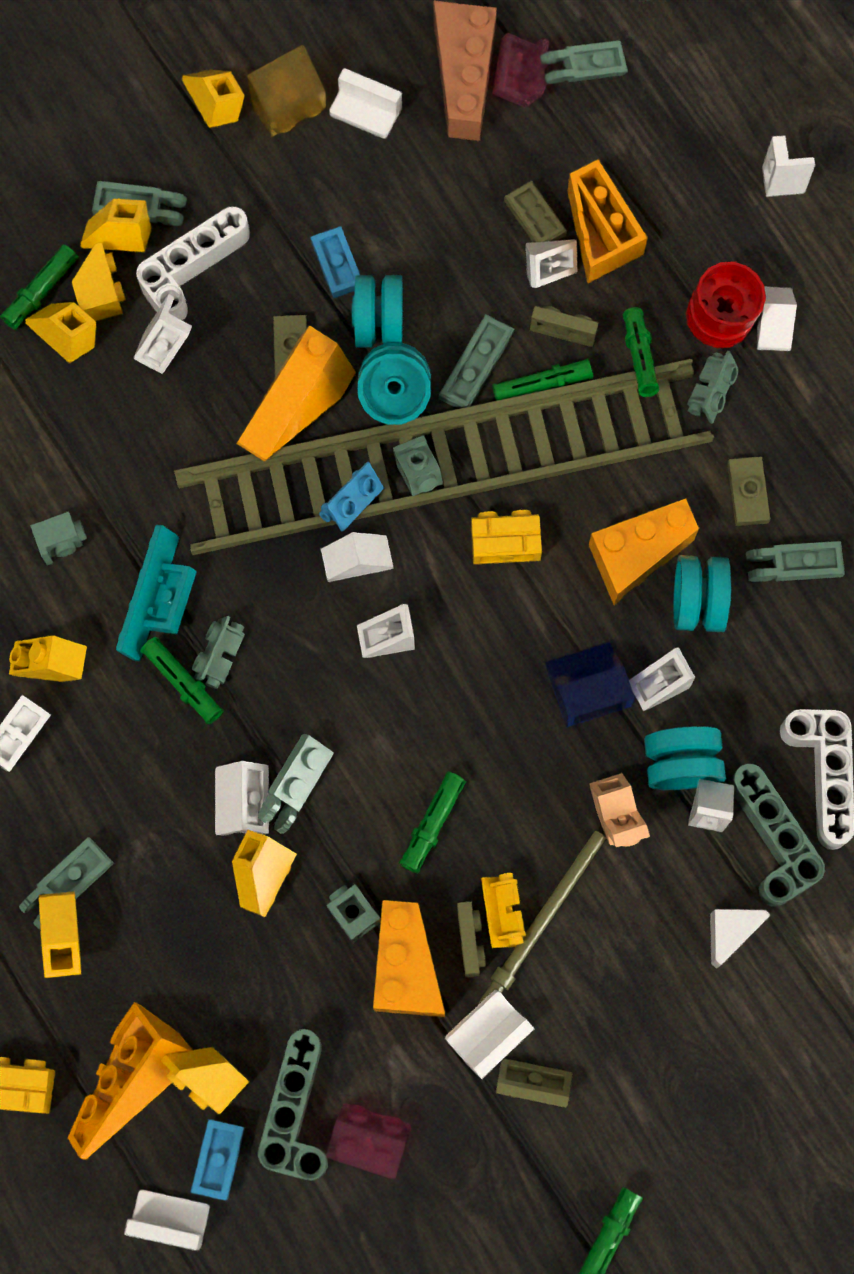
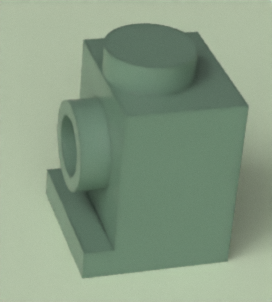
M424 435L393 447L397 468L412 497L422 492H429L436 486L443 484L440 467L428 447Z
M69 512L30 525L40 555L47 565L53 563V556L64 557L74 553L76 548L83 546L82 540L87 539L81 521L74 522Z
M344 885L329 896L332 902L326 906L352 943L381 923L380 917L356 885L349 889ZM351 906L359 909L358 916L353 919L346 916V910Z

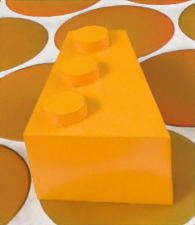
M599 160L570 173L568 196L587 283H590L644 255L647 236Z
M686 498L591 533L589 547L614 605L634 587L639 586L650 574L660 566L665 565L695 540L699 527Z
M383 900L373 1004L374 1011L445 1017L418 903Z

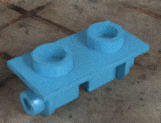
M366 462L359 471H355L352 474V478L328 503H324L321 506L320 517L325 522L335 521L341 531H344L384 489L369 462Z

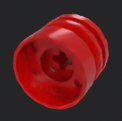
M720 262L708 268L700 277L686 310L687 325L693 335L702 343L715 348H729L741 343L750 333L755 321L760 316L766 300L765 287L758 274L748 266L736 262Z

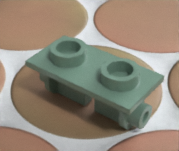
M727 351L725 356L720 353H713L712 356L707 358L699 379L709 384L705 386L696 383L687 402L689 413L699 416L703 412L712 424L717 414L723 410L727 391L730 385L735 383L738 376V366L730 351Z
M229 616L218 619L217 622H212L206 634V640L209 642L205 652L198 654L192 670L195 671L193 678L196 681L206 678L205 684L214 689H218L220 684L225 683L233 663L222 657L223 652L233 657L236 656L242 639L245 636L243 633L244 626L232 622L230 626L228 625L231 618Z

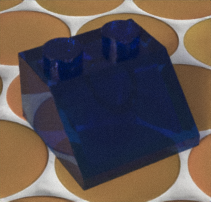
M610 643L545 663L566 727L629 708L634 702L635 696L624 665Z

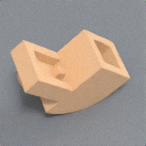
M622 773L589 783L596 811L610 846H632L641 839L650 837L647 824L637 811L631 785Z

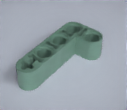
M754 764L742 765L733 774L730 785H734L735 799L780 865V868L770 873L759 886L761 900L766 905L778 907L821 880L825 873V865L764 771ZM743 778H752L754 780L752 786L747 785L743 787L740 782ZM762 791L763 795L759 796L753 803L750 799ZM759 805H770L775 811L774 819L763 818L759 813ZM787 833L791 835L794 839V848H783L778 841L779 834ZM805 862L813 867L814 876L812 879L803 878L799 874V863ZM770 881H778L783 884L785 888L784 897L777 898L770 893Z
M301 1029L293 1033L288 1041L259 1146L258 1157L260 1163L271 1171L304 1180H315L323 1176L328 1168L326 1154L317 1147L297 1141L318 1067L322 1044L314 1032ZM305 1037H309V1042L314 1046L313 1052L307 1051L305 1053L303 1061L305 1064H311L309 1070L299 1065H290L292 1058L299 1062L301 1051L296 1048V1043L303 1042ZM300 1072L305 1078V1085L299 1092H290L286 1087V1079L291 1073ZM289 1107L295 1113V1122L291 1127L284 1129L277 1124L276 1115L280 1109ZM274 1143L281 1144L286 1152L284 1160L277 1165L271 1164L266 1156L268 1147ZM310 1152L317 1154L321 1161L319 1170L314 1174L305 1173L301 1167L303 1156Z

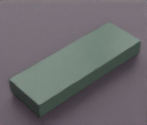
M485 314L442 388L439 399L457 409L471 407L513 336L514 328Z

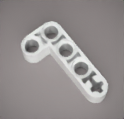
M228 207L144 260L138 266L137 278L141 290L156 312L168 294L175 297L174 300L178 301V304L170 308L169 314L180 320L185 319L188 307L180 286L248 242L250 230L245 212L237 207ZM204 242H214L211 247H200ZM178 259L187 260L182 265L173 264ZM152 276L160 277V279L154 283L146 282L147 279H149Z
M794 710L781 724L780 736L789 746L814 747L818 841L825 848L831 850L839 849L849 842L854 835L851 722L845 713L838 710ZM797 721L802 723L806 730L805 735L800 736L793 733L790 728V722ZM825 722L837 724L840 729V735L832 736L827 733ZM832 755L837 757L841 762V770L829 768L826 764V756ZM833 789L838 791L842 796V804L835 805L831 803L827 798V790ZM842 813V814L835 820V815ZM835 823L836 830L842 831L843 833L837 839L835 833L829 832V829Z

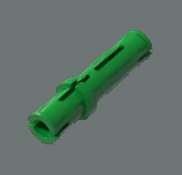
M62 245L25 288H20L16 299L0 315V318L4 320L3 322L16 330L33 309L37 310L41 306L40 301L79 259L77 255H74L75 252L71 248Z
M631 307L623 313L627 332L625 343L631 351L639 395L651 397L659 392V384L657 383L650 349L651 333L646 329L643 310L638 307ZM636 333H639L640 344L637 343ZM641 360L645 362V371H643Z
M586 358L564 366L555 364L552 365V369L498 384L495 383L492 384L495 400L498 401L559 388L587 379L590 380L593 379V373L589 359Z
M158 637L151 638L142 646L141 653L154 664L181 694L180 699L184 704H190L205 720L207 725L212 724L222 715L224 709L205 691L206 686L201 681H196L160 642Z
M446 772L442 784L430 803L424 818L418 828L413 829L410 844L399 861V864L405 869L418 874L431 848L436 847L438 843L437 836L449 816L457 797L466 784L462 777L452 772Z
M622 1186L609 1215H604L601 1221L604 1224L579 1274H605L623 1236H628L631 1230L628 1227L643 1200L642 1197Z

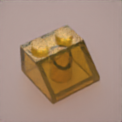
M303 44L247 75L252 107L272 137L280 132L290 131L296 123L307 117L311 118L318 115L326 107L325 90Z

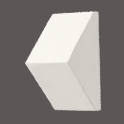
M576 240L526 243L527 276L531 287L537 288L577 273Z
M765 287L766 300L763 310L758 317L757 349L790 351L797 307L792 288Z
M352 532L321 549L328 582L394 569L387 535Z
M402 604L357 625L363 658L415 649L414 634L407 604Z
M678 647L627 682L643 711H646L689 689L695 676Z
M699 779L688 826L723 832L733 818L734 785Z
M715 909L710 914L711 964L715 968L721 966L770 914L766 910Z

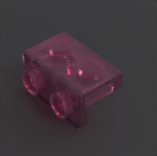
M509 33L501 38L493 95L525 108L534 100L539 99L545 90L546 82L543 79L545 68L548 65L542 64L540 56L548 52L549 39L543 37L536 44H533Z
M343 1104L335 1123L326 1158L395 1180L411 1125L404 1123L394 1116L385 1117L370 1112L360 1105Z

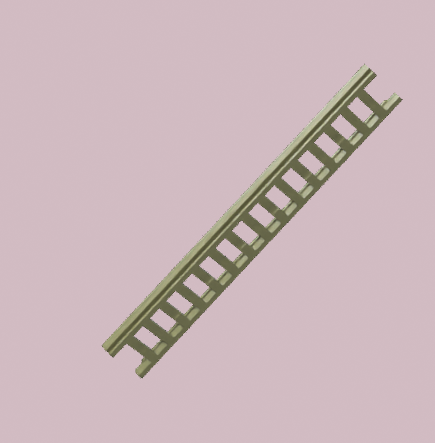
M688 359L654 367L657 383L659 384L657 397L669 440L651 443L637 392L638 383L635 371L420 417L402 425H383L286 446L279 449L265 462L257 456L249 454L175 470L174 473L179 489L205 483L216 539L190 544L192 555L336 524L333 520L325 522L319 515L325 500L315 459L335 455L341 486L343 487L352 478L353 474L348 452L367 448L370 464L384 489L378 494L379 503L368 505L354 520L712 442L714 436L711 435L710 431L683 436L669 382L693 377V361ZM623 392L637 447L619 450L605 396ZM591 399L605 454L587 457L573 403ZM559 406L573 461L555 464L541 410ZM527 413L541 468L522 471L509 417ZM495 420L509 475L490 479L477 424ZM463 427L477 482L458 486L445 431ZM431 434L444 489L427 493L422 492L413 497L408 496L393 500L380 445L399 441L401 445L413 440L412 438ZM302 462L314 517L295 521L283 466ZM270 469L282 524L262 528L250 473ZM237 476L249 531L230 535L218 480Z

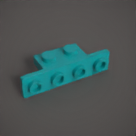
M164 525L155 526L149 541L148 551L139 572L137 585L132 600L129 603L127 616L116 646L118 652L134 661L141 660V648L146 643L150 631L178 633L197 572L190 566L171 564L179 536Z

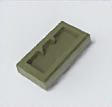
M532 181L504 197V202L533 243L558 241L566 236L567 230Z
M306 315L273 316L275 378L298 339L307 329Z
M762 457L729 459L727 465L735 526L769 523L770 513Z

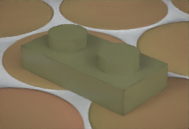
M535 306L530 325V331L590 347L594 345L598 322H594L588 316L564 314L551 306H544L542 308Z
M471 902L457 903L465 978L479 976V967H486L483 945H476L475 932L481 931L479 910L472 911Z
M503 1058L501 1060L496 1093L567 1108L572 1072Z

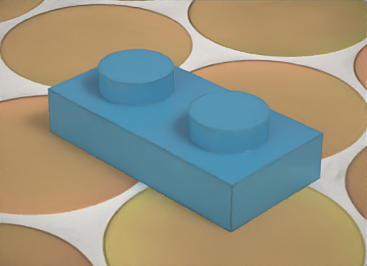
M342 227L311 236V243L332 297L336 298L355 291V275H360Z
M208 1119L191 1193L228 1200L245 1127Z

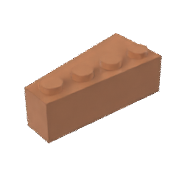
M434 1V27L448 137L480 141L496 30L497 8Z

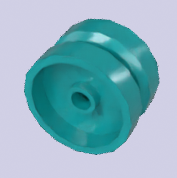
M355 275V296H352V327H355L356 347H373L376 343L377 327H382L383 344L387 342H402V275H385L382 280V296H376V280L372 275Z
M387 342L373 348L364 357L359 369L358 398L363 409L374 420L387 425H402L416 419L425 410L431 397L430 368L425 357L415 347L402 342ZM396 381L398 386H392L390 382Z
M679 555L675 571L673 598L675 629L693 631L699 622L701 610L702 625L706 631L724 632L728 622L731 601L729 558L710 556L705 563L702 577L701 562L697 556Z
M680 727L654 732L645 736V754L648 758L657 761L647 769L650 788L657 790H685L697 788L699 779L719 783L725 781L724 761L713 757L723 748L721 731L712 727Z

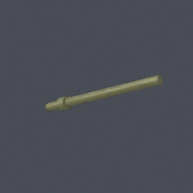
M594 831L526 931V936L523 937L524 943L517 945L503 967H498L491 976L492 983L477 1005L494 990H498L501 994L504 989L506 991L509 990L516 979L514 974L606 840L604 835Z

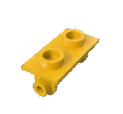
M513 873L500 874L499 877L481 878L492 948L516 947L523 944V937L526 936V932H524L521 911L513 912L512 909L513 905L520 904L517 879H513Z

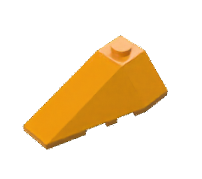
M309 325L298 339L236 444L265 462L299 432L338 402L356 373L338 343Z
M136 1002L132 1004L114 1031L110 1043L115 1046L107 1064L100 1063L96 1074L100 1077L94 1094L85 1097L69 1133L68 1140L81 1159L86 1160L172 1083L166 1077L170 1070L161 1061L165 1055L192 1050L180 1033Z

